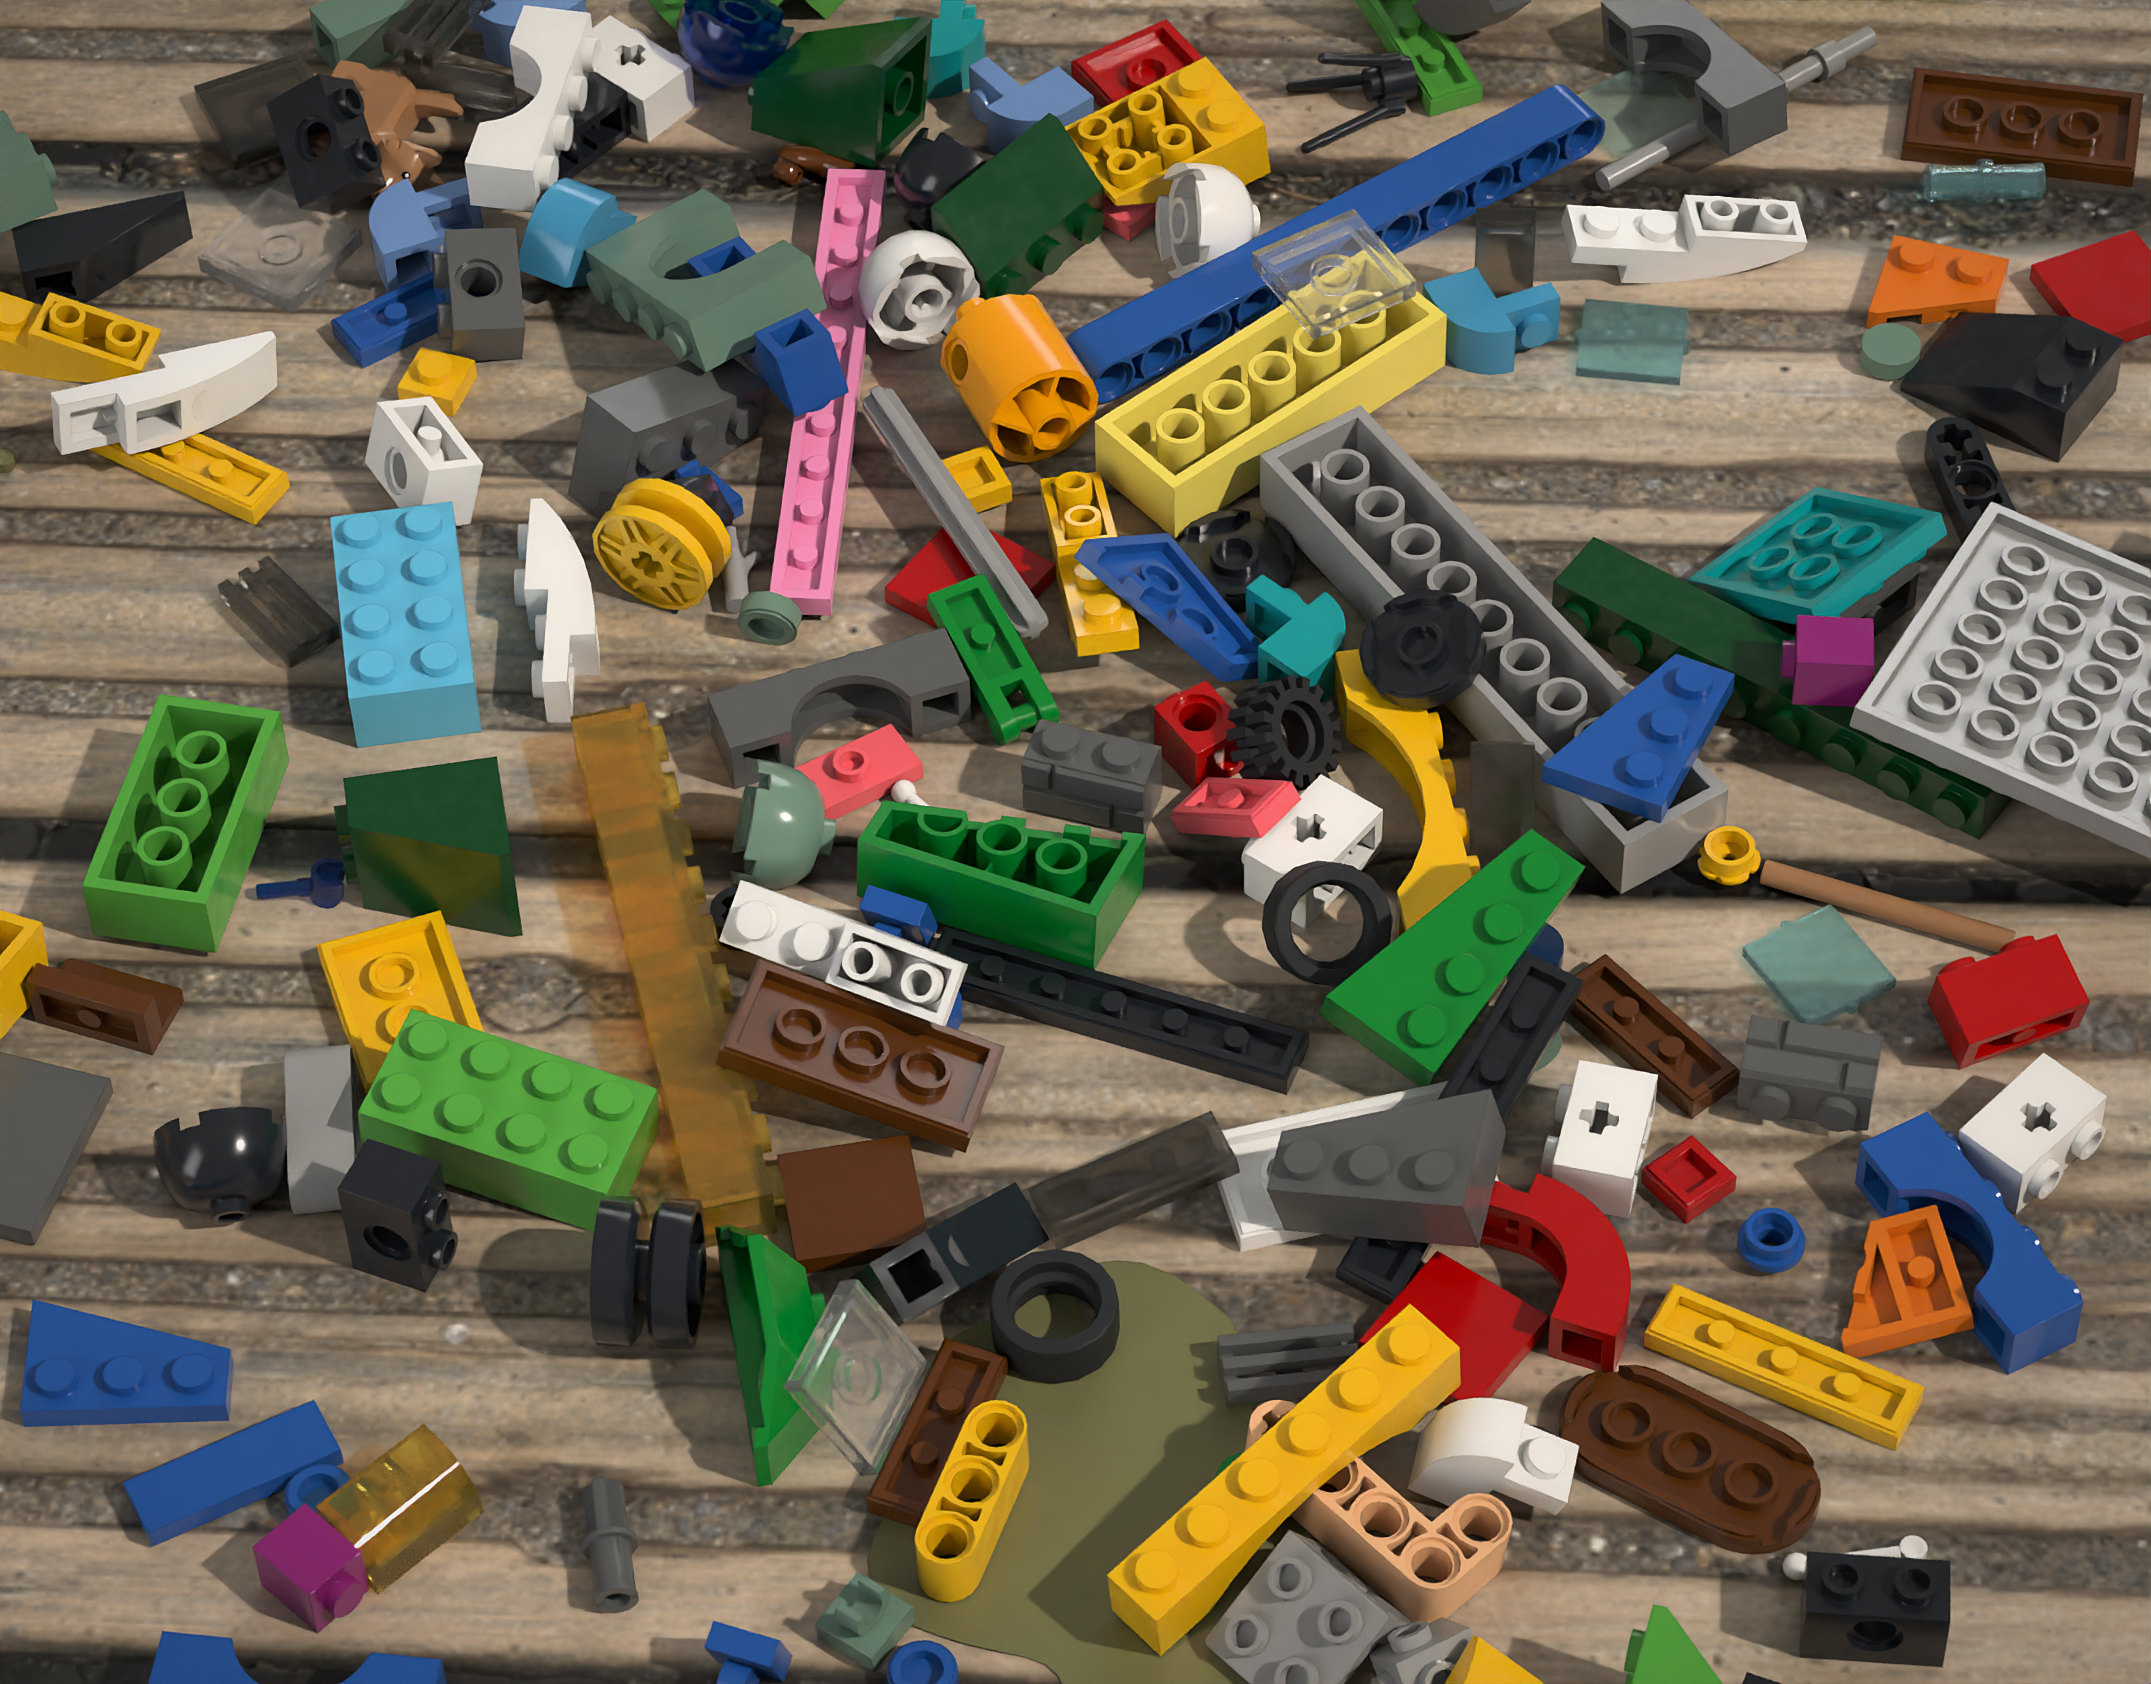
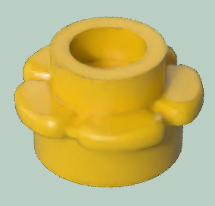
M1722 826L1712 830L1706 836L1704 846L1698 850L1701 857L1698 859L1697 864L1701 873L1706 878L1724 885H1738L1746 882L1749 874L1756 873L1761 863L1760 853L1756 850L1753 837L1744 829L1735 826Z

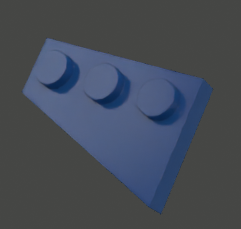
M1169 533L1085 539L1074 558L1195 659L1209 673L1221 682L1258 678V646L1261 643Z
M1675 654L1542 765L1541 782L1661 823L1733 692L1735 674Z
M33 1299L20 1406L24 1427L229 1421L234 1371L231 1349Z

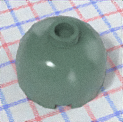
M756 759L752 763L750 771L760 772L762 775L758 787L745 785L732 853L745 850L743 858L745 859L744 873L731 871L730 879L732 885L739 886L740 880L769 890H779L795 885L811 872L818 855L829 857L835 837L836 820L825 818L824 797L815 781L802 771L781 763Z

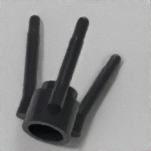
M1398 51L1385 54L1320 53L1317 58L1320 64L1368 68H1363L1362 73L1310 78L1308 80L1291 81L1286 84V90L1290 93L1362 85L1366 100L1368 102L1377 101L1380 105L1301 145L1303 153H1310L1322 146L1324 147L1385 117L1405 114L1406 107L1404 102L1416 99L1418 90L1416 71L1411 58L1408 55L1400 56Z

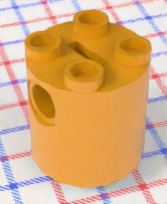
M1016 294L989 298L988 300L975 297L965 301L957 309L955 314L957 322L951 327L942 344L940 365L994 451L1008 461L1030 463L1050 458L1070 447L1089 427L1097 411L1099 395L1093 380L1039 299L1034 295L1023 296Z

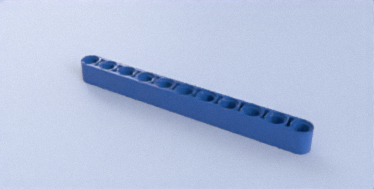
M1558 84L1551 86L1256 237L1235 250L1225 253L1092 321L1070 334L1066 341L1093 380L1099 395L1098 403L1114 401L1199 357L1234 335L1236 332L1235 327L1238 330L1244 329L1365 252H1368L1379 262H1382L1583 158L1600 143L1606 128L1605 121L1566 85Z

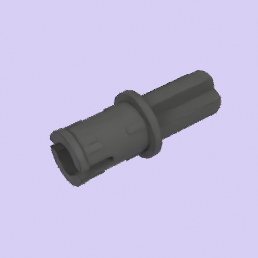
M604 1476L596 1477L583 1490L587 1535L581 1542L583 1555L591 1560L594 1586L593 1601L596 1604V1608L605 1613H620L630 1610L639 1601L632 1554L638 1547L636 1534L628 1529L622 1483L618 1479L607 1480Z

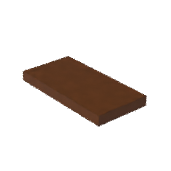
M1914 67L1901 160L2132 187L2144 94Z
M758 959L719 1049L716 1065L966 1153L1005 1046L949 1026L938 1025L856 993Z

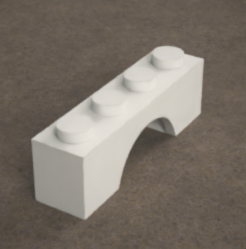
M523 6L509 46L515 87L534 96V99L523 109L510 116L479 123L465 160L471 205L533 213L543 194L551 185L557 182L561 150L568 151L572 142L573 116L575 111H583L586 104L589 72H597L600 65L601 40L600 38L593 37L591 13Z

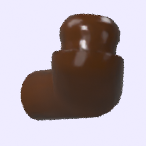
M788 144L779 149L775 154L778 156V160L772 167V174L777 179L794 186L801 182L804 170L827 179L828 168L861 170V164L826 154L813 147Z

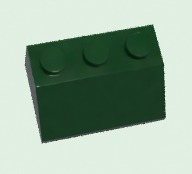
M1051 113L1044 116L931 206L933 233L951 240L961 250L975 270L974 277L979 283L980 288L979 297L985 300L1008 294L1024 295L1045 276L1054 274L1061 267L1062 263L1083 245L1092 243L1104 229L1105 222L1103 186L1060 120Z

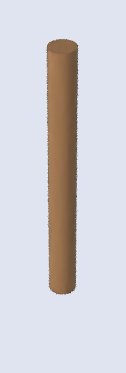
M1768 859L1761 873L1760 884L1993 952L1998 953L2004 945L2015 939L2016 931Z

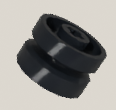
M605 1195L600 1200L593 1234L590 1267V1320L593 1340L596 1345L631 1347L642 1333L646 1313L648 1331L657 1348L692 1350L696 1345L705 1295L707 1271L705 1220L703 1205L700 1199L665 1198L655 1211L651 1233L648 1212L639 1197Z

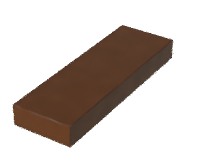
M1604 954L1574 975L1584 980V984L1570 1013L1636 1071L1657 1074V1089L1688 1117L1693 1119L1739 1086L1740 1070L1608 955Z
M944 1338L866 1497L868 1513L915 1528L918 1527L967 1416L973 1408L983 1402L996 1399L1009 1372L1008 1357Z

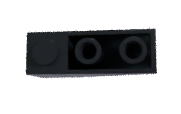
M184 190L32 220L12 228L27 301L42 306L49 292L81 303H87L193 238Z
M1014 1182L872 1261L849 1278L848 1281L883 1338L1049 1241L1050 1238L1019 1186Z

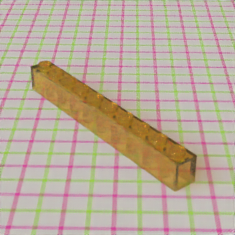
M644 702L570 716L575 757L686 1199H700L703 1205L706 1248L717 1246L715 1226L729 1224L761 1234L762 1236L776 1234L777 1226L774 1206L784 1205L786 1200L778 1165L766 1167L763 1154L772 1152L765 1114L752 1115L750 1102L758 1101L755 1078L716 1065L719 1049L735 1012L726 1014L723 1002L732 1001L725 963L713 964L710 953L719 951L712 914L700 916L698 904L706 903L699 865L687 867L685 859L686 856L694 855L688 821L686 818L675 820L673 809L681 808L674 771L662 772L660 763L669 761L662 725L650 726Z

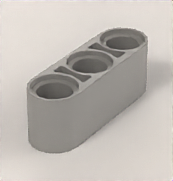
M347 1044L285 1051L287 1170L293 1215L341 1210L337 1189L360 1152L357 1083L352 1046Z

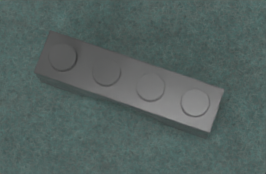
M1689 0L1601 1L1604 48L1634 74L1669 71L1696 78L1695 93L1698 129L1729 156L1788 130L1787 104L1790 100V94L1787 84L1781 75L1770 71L1753 56L1746 46L1739 45L1720 28L1715 20L1708 19L1691 5Z
M945 627L923 634L911 635L902 640L863 651L851 652L842 657L803 668H795L786 673L744 685L732 686L726 690L707 695L711 735L734 789L760 781L762 773L750 771L752 763L756 759L781 763L795 768L798 750L805 739L821 726L838 719L860 716L882 719L900 727L912 738L972 721L969 678Z

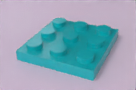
M1815 486L1695 573L1687 581L1688 584L1746 613L1762 616L1770 620H1778L1796 625L1797 615L1840 617V613L1859 599L1880 590L1884 585V581L1905 565L1922 559L1926 555L1927 549L1948 533L1940 512Z

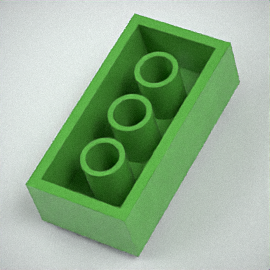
M164 694L158 695L82 884L93 935L217 952L290 761L280 711Z
M411 1008L358 1111L361 1147L369 1138L439 1161L442 1166L444 1183L594 1232L600 1200L605 1195L629 1196L659 1133L658 1089Z

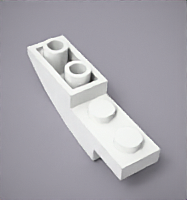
M1684 195L1678 212L1567 205L1561 220L1571 263L1616 265L1621 283L1654 284L1720 277L1777 262L1804 251L1807 245L1796 202L1775 199L1762 200Z
M272 331L161 354L158 355L159 369L51 392L54 443L61 455L114 443H120L126 454L130 455L161 447L215 427L245 411L277 387L275 335Z
M531 499L529 524L518 525L519 560H526L525 569H515L516 606H526L529 631L535 630L537 651H544L543 660L532 662L533 697L544 698L547 723L572 722L575 676L600 675V647L592 588L584 559L574 538L560 517L544 499Z
M740 880L719 939L720 942L825 980L826 983L945 1027L968 964L877 928Z

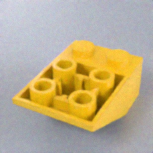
M1207 57L1064 127L1103 186V191L1116 206L1157 203L1158 195H1169L1173 180H1163L1166 171L1174 163H1204L1222 166L1234 173L1244 186L1271 173L1265 124Z

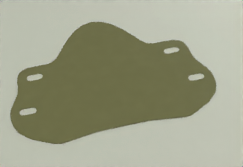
M1120 1260L1098 1262L1114 1280L1119 1299L1120 1332L1115 1351L1100 1369L1079 1380L1055 1384L1029 1380L1009 1368V1372L995 1399L1007 1401L1017 1406L1025 1415L1028 1426L1029 1468L985 1572L975 1591L965 1599L951 1603L937 1601L927 1596L920 1587L917 1574L915 1549L917 1528L887 1518L883 1520L876 1530L867 1557L868 1577L887 1588L890 1593L914 1606L916 1621L913 1623V1627L965 1645L1024 1657L1045 1664L1059 1677L1061 1684H1237L1246 1681L1206 1645V1637L1289 1530L1309 1539L1312 1538L1308 1531L1291 1515L1286 1518L1249 1559L1230 1583L1212 1611L1162 1656L1153 1650L1112 1611L1107 1574L1214 1480L1219 1466L1225 1459L1233 1454L1245 1451L1249 1422L1255 1407L1253 1403L1227 1405L1216 1350L1217 1336L1237 1333L1233 1323L1223 1311L1178 1277L1143 1262ZM1061 1293L1039 1295L1023 1304L1014 1316L1015 1322L1020 1329L1035 1337L1052 1340L1072 1337L1090 1326L1082 1319L1075 1297ZM990 1321L970 1327L951 1338L958 1342L997 1353L994 1347ZM1237 1375V1379L1247 1378V1375ZM994 1444V1445H989V1446H990V1447H1001V1446H1005V1444ZM969 1499L963 1502L974 1503L981 1501V1499ZM947 1554L938 1558L951 1559L957 1557V1555Z

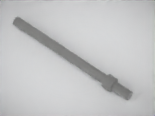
M1864 26L1836 42L1828 39L1809 49L1805 59L1782 70L1778 74L1786 82L1789 93L1816 78L1826 80L1844 70L1847 61L1876 46L1877 36L1871 27ZM1697 117L1596 171L1595 178L1599 187L1603 191L1608 192L1707 138L1698 129Z

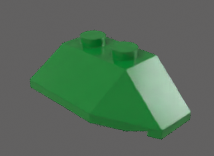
M729 1224L715 1226L719 1266L758 1487L768 1486L776 1481L829 1419L827 1390L839 1388L836 1359L833 1347L820 1349L818 1334L829 1333L823 1292L810 1294L805 1267L761 1234Z

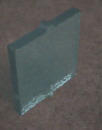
M1629 68L1577 95L1605 121L1606 128L1600 142L1619 159L1697 117L1696 107L1678 92V85L1675 83L1669 84L1654 71L1634 73Z
M1585 299L1582 328L1575 331L1574 338L1575 344L1579 345L1576 376L1680 386L1683 355H1687L1690 352V341L1685 338L1688 308Z
M1831 904L1794 922L1784 920L1780 923V929L1742 948V956L1801 1023L1821 1025L1845 1012L1855 1014L1858 1011L1859 1005L1896 986V978Z

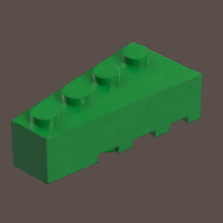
M887 800L882 802L858 839V897L863 898L868 885H872L928 903L936 922L1095 970L1142 891L1146 834L1123 831L1121 840L1091 837V827L1065 824L1063 833L1026 828V819L1001 815L1000 820L983 823L968 821L967 812L963 810Z
M1530 829L1325 997L1319 1015L1418 1086L1430 1085L1514 971L1525 951L1528 952L1574 889L1585 866L1533 829Z

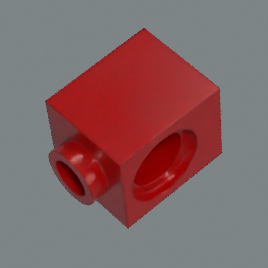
M1207 680L1185 691L1173 693L1162 703L1154 706V745L1162 746V757L1192 791L1207 777L1231 778L1238 774L1244 766L1242 761L1233 763L1230 752L1238 750L1236 741H1227L1226 730L1236 728V724L1227 720L1229 710L1232 708Z

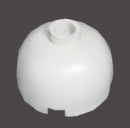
M1174 163L1166 171L1163 180H1173L1169 195H1158L1155 232L1161 261L1172 256L1177 266V269L1167 272L1172 278H1178L1257 237L1260 229L1259 210L1255 204H1252L1248 190L1234 173L1222 166L1204 163Z
M909 230L894 235L877 246L865 260L858 283L859 304L864 316L881 341L898 350H920L931 345L926 338L934 336L942 330L948 335L951 327L957 322L955 319L957 309L965 301L979 297L980 288L979 283L974 277L975 270L961 250L951 240L926 230Z

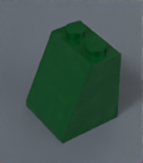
M921 16L806 32L792 46L784 49L778 58L762 73L756 74L748 91V104L752 106L751 130L798 145L813 147L826 154L875 168L925 120L933 19Z
M497 756L343 778L346 804L334 806L339 844L352 842V846L342 847L347 885L359 883L364 909L409 918L441 910L446 925L507 937L523 935Z

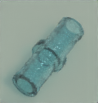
M1977 159L1975 165L1934 166V164H1926V170L1923 172V194L1926 202L1934 200L1975 199L1977 205H1991L1993 199L2034 198V200H2042L2043 194H2045L2046 174L2042 162L2034 164L1993 165L1991 159Z

